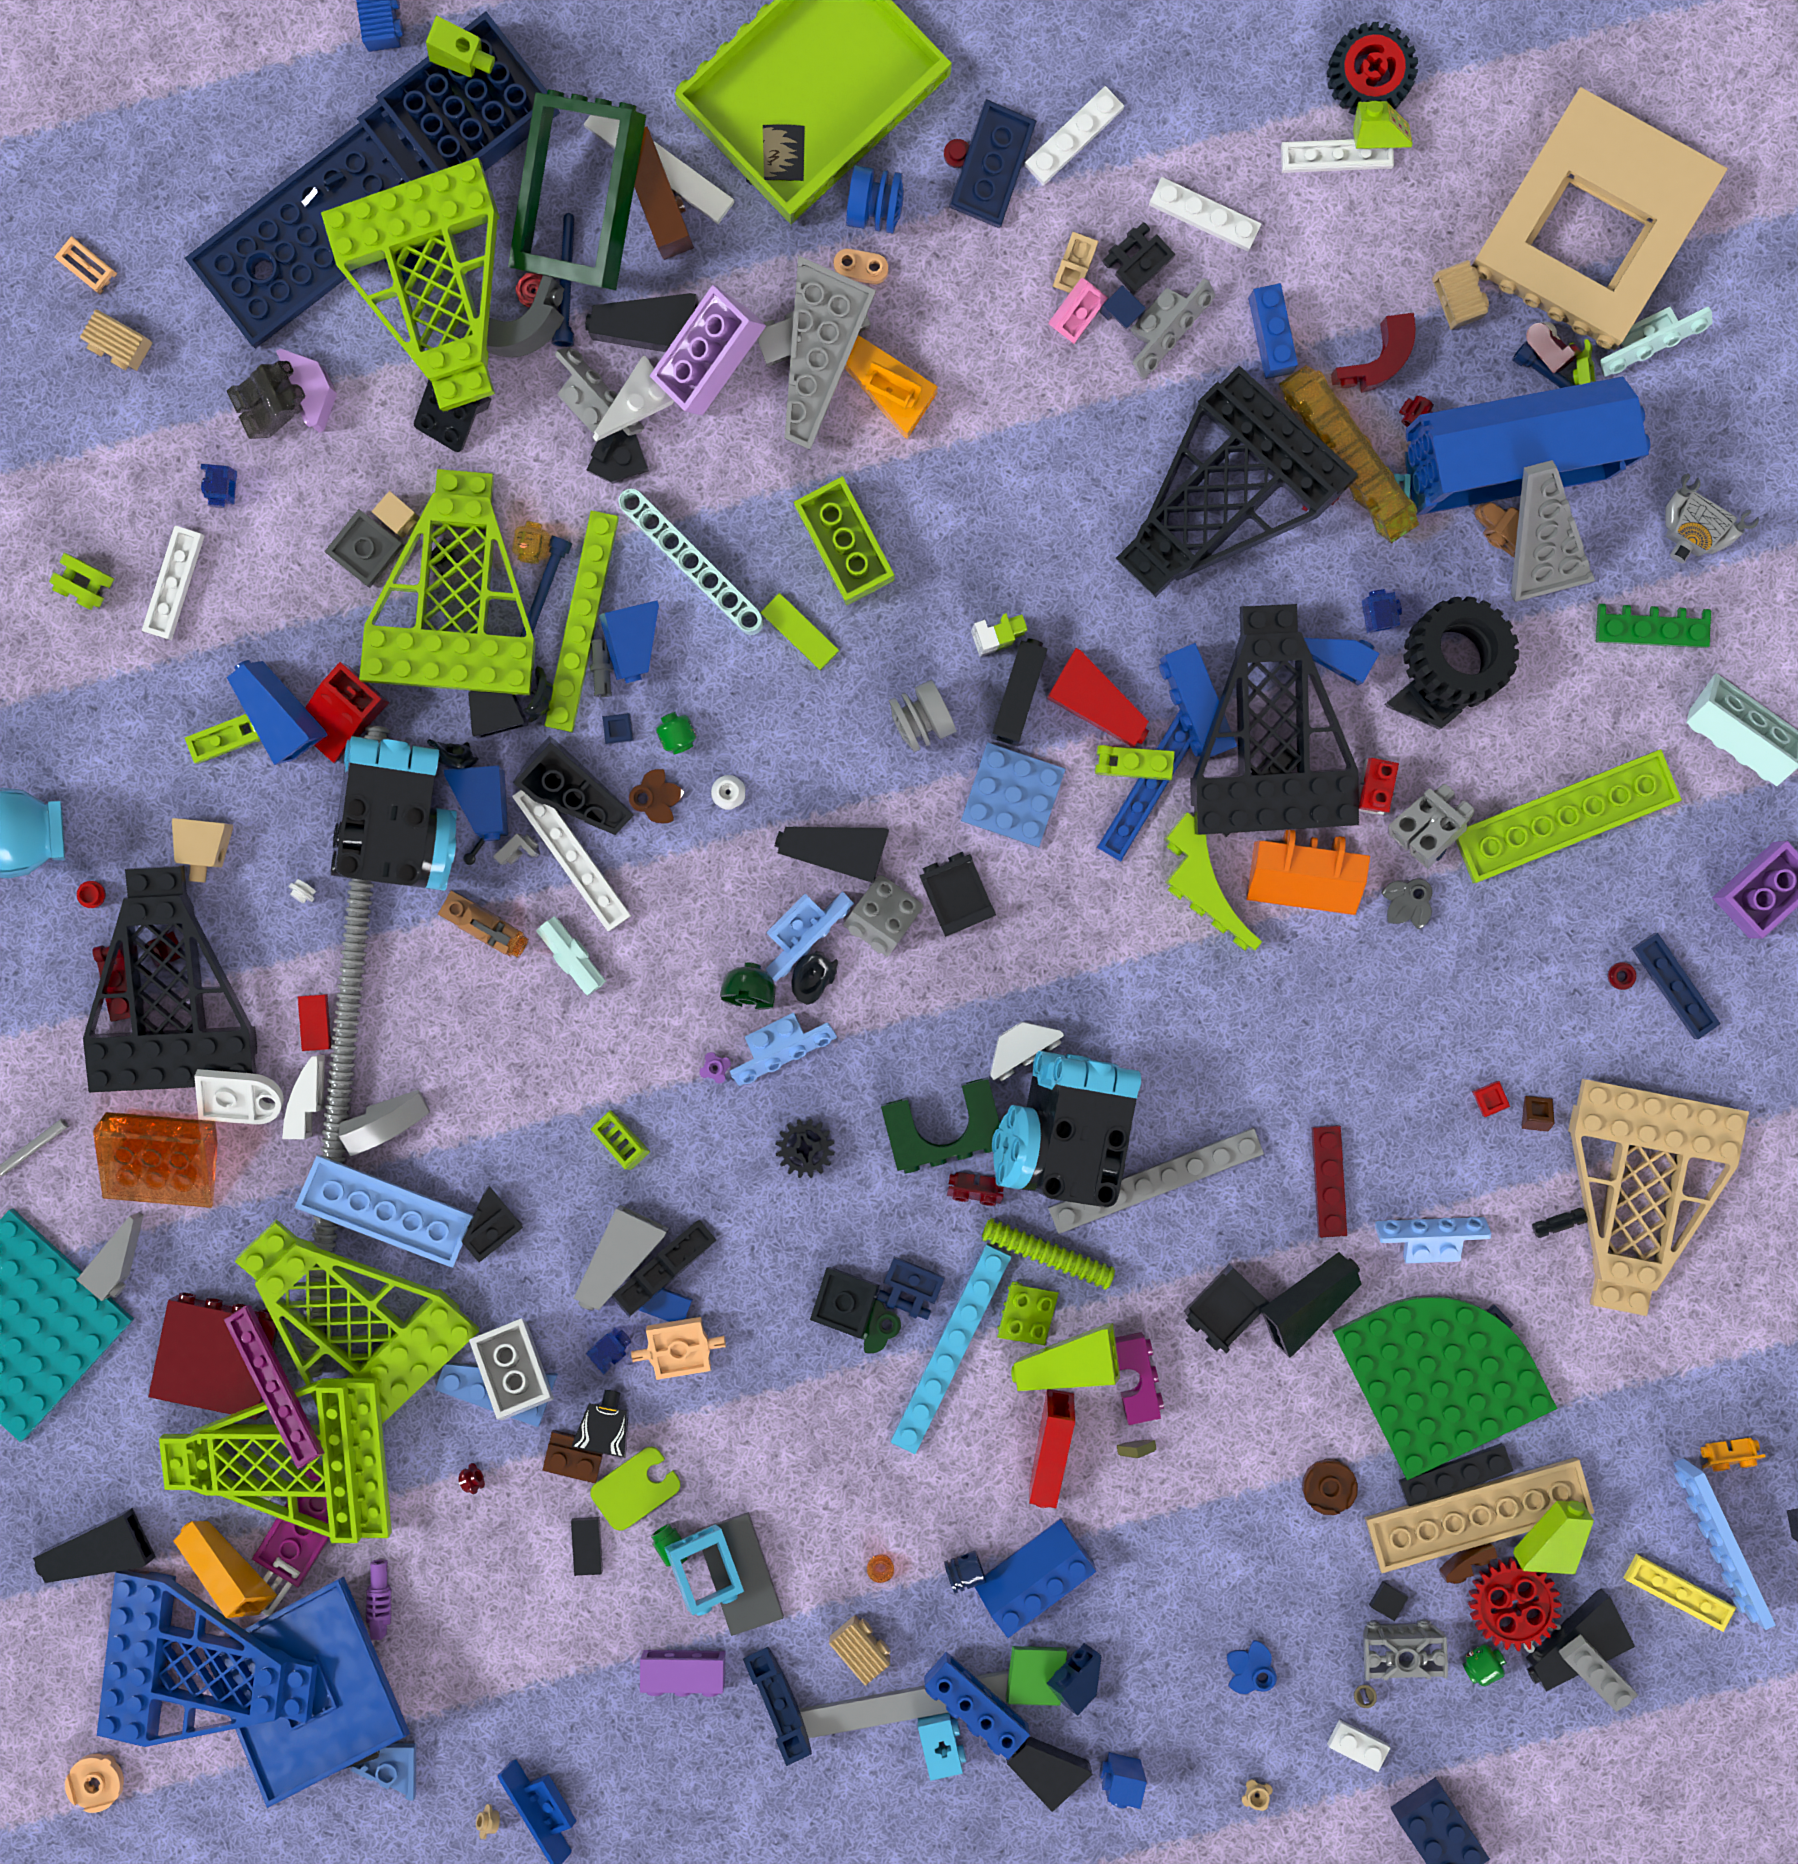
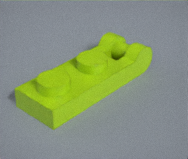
M247 714L184 737L195 764H200L251 743L261 741ZM249 724L252 732L245 735L242 726Z
M1106 745L1097 746L1096 755L1099 756V762L1095 765V774L1173 780L1175 751L1121 748ZM1110 757L1118 758L1117 766L1109 765Z

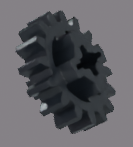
M798 1118L797 1126L789 1122L787 1124L789 1131H780L779 1134L784 1139L776 1141L775 1145L781 1147V1150L775 1154L778 1157L783 1156L784 1158L780 1163L781 1167L787 1164L790 1166L788 1174L796 1170L798 1171V1178H801L804 1172H807L808 1176L813 1178L814 1170H817L820 1174L823 1173L822 1164L830 1166L831 1161L827 1156L835 1154L834 1150L829 1149V1146L835 1144V1140L827 1139L831 1131L830 1129L822 1131L823 1123L821 1121L814 1126L812 1118H809L807 1124H803L802 1119ZM807 1130L815 1132L821 1139L812 1138L808 1135ZM796 1132L797 1141L795 1144L787 1146L790 1136ZM803 1138L807 1145H812L813 1147L809 1150L808 1159L803 1150H798L802 1145ZM824 1150L820 1160L814 1164L813 1156L815 1153ZM790 1157L800 1159L803 1166L795 1163Z

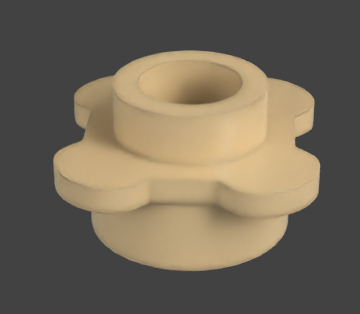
M1254 1779L1248 1780L1246 1782V1793L1241 1798L1243 1805L1246 1807L1250 1806L1255 1810H1266L1270 1801L1269 1795L1273 1792L1271 1785L1267 1783L1264 1785L1259 1784ZM1255 1793H1259V1797H1255Z
M486 1804L484 1811L480 1812L476 1818V1828L480 1831V1839H486L487 1834H495L499 1828V1812L492 1810L491 1804Z

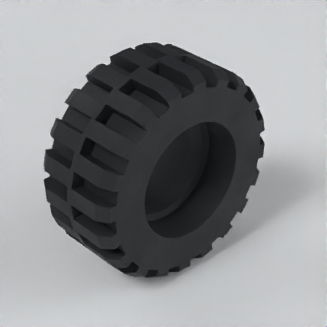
M1459 596L1452 597L1448 601L1443 600L1426 612L1412 626L1409 631L1410 636L1405 640L1404 648L1408 651L1403 655L1404 664H1409L1410 667L1406 670L1409 679L1414 678L1416 684L1413 686L1417 691L1423 690L1426 693L1425 698L1431 702L1435 699L1438 700L1439 706L1448 708L1453 704L1454 709L1477 706L1505 687L1510 681V677L1516 671L1517 665L1514 662L1519 659L1520 651L1515 649V645L1519 642L1517 635H1512L1511 629L1513 625L1509 620L1506 622L1501 617L1504 614L1498 608L1493 610L1490 608L1491 603L1485 600L1477 603L1475 597L1469 596L1463 600ZM1455 632L1462 634L1475 644L1481 659L1478 674L1461 673L1448 664L1441 650L1443 633Z

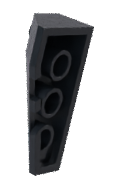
M551 736L530 756L513 781L533 801L555 808L563 814L574 816L613 835H616L634 816L624 804Z

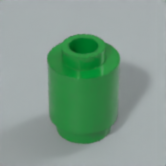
M666 1524L656 1530L651 1535V1538L653 1539L652 1545L665 1566L668 1567L671 1564L664 1547L682 1538L676 1528ZM685 1557L681 1559V1564H683L688 1558Z

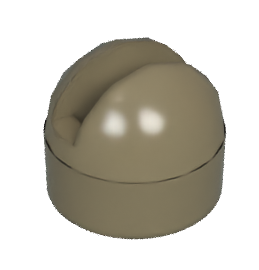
M1360 1685L1354 1691V1700L1358 1706L1371 1708L1375 1705L1377 1695L1372 1687ZM1359 1690H1365L1369 1703L1364 1704Z

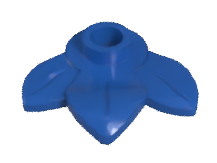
M1253 1640L1248 1652L1245 1650H1234L1226 1655L1228 1665L1235 1674L1228 1684L1229 1688L1239 1694H1248L1255 1689L1265 1692L1275 1686L1277 1675L1271 1666L1272 1656L1268 1648L1260 1641ZM1264 1672L1267 1674L1265 1680H1259L1258 1675Z

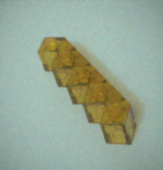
M1305 365L1280 382L1279 386L1286 404L1302 416L1303 422L1309 430L1358 473V479L1349 488L1354 501L1369 511L1376 532L1392 544L1417 527L1419 522L1416 517L1418 512L1416 505L1403 492L1396 482L1392 471L1384 465L1372 448L1368 437L1362 434L1350 417L1347 407L1338 400L1327 384V380L1322 372L1319 370L1315 371Z

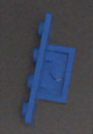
M516 1759L510 1761L497 1776L548 1862L550 1864H563L572 1850L561 1832L572 1828L577 1822L576 1818L549 1774L529 1781Z

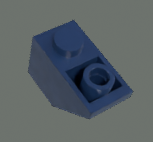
M1085 1643L1073 1653L1068 1661L1046 1683L1061 1703L1077 1716L1097 1696L1102 1658L1097 1651Z

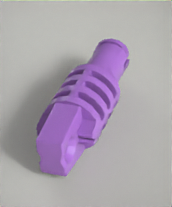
M385 1559L373 1560L370 1563V1585L366 1590V1623H369L371 1640H381L385 1637L387 1625L391 1624L392 1588L387 1584L388 1560Z

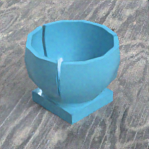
M0 788V878L9 879L29 875L49 858L65 860L61 802L51 801L46 805L24 790Z

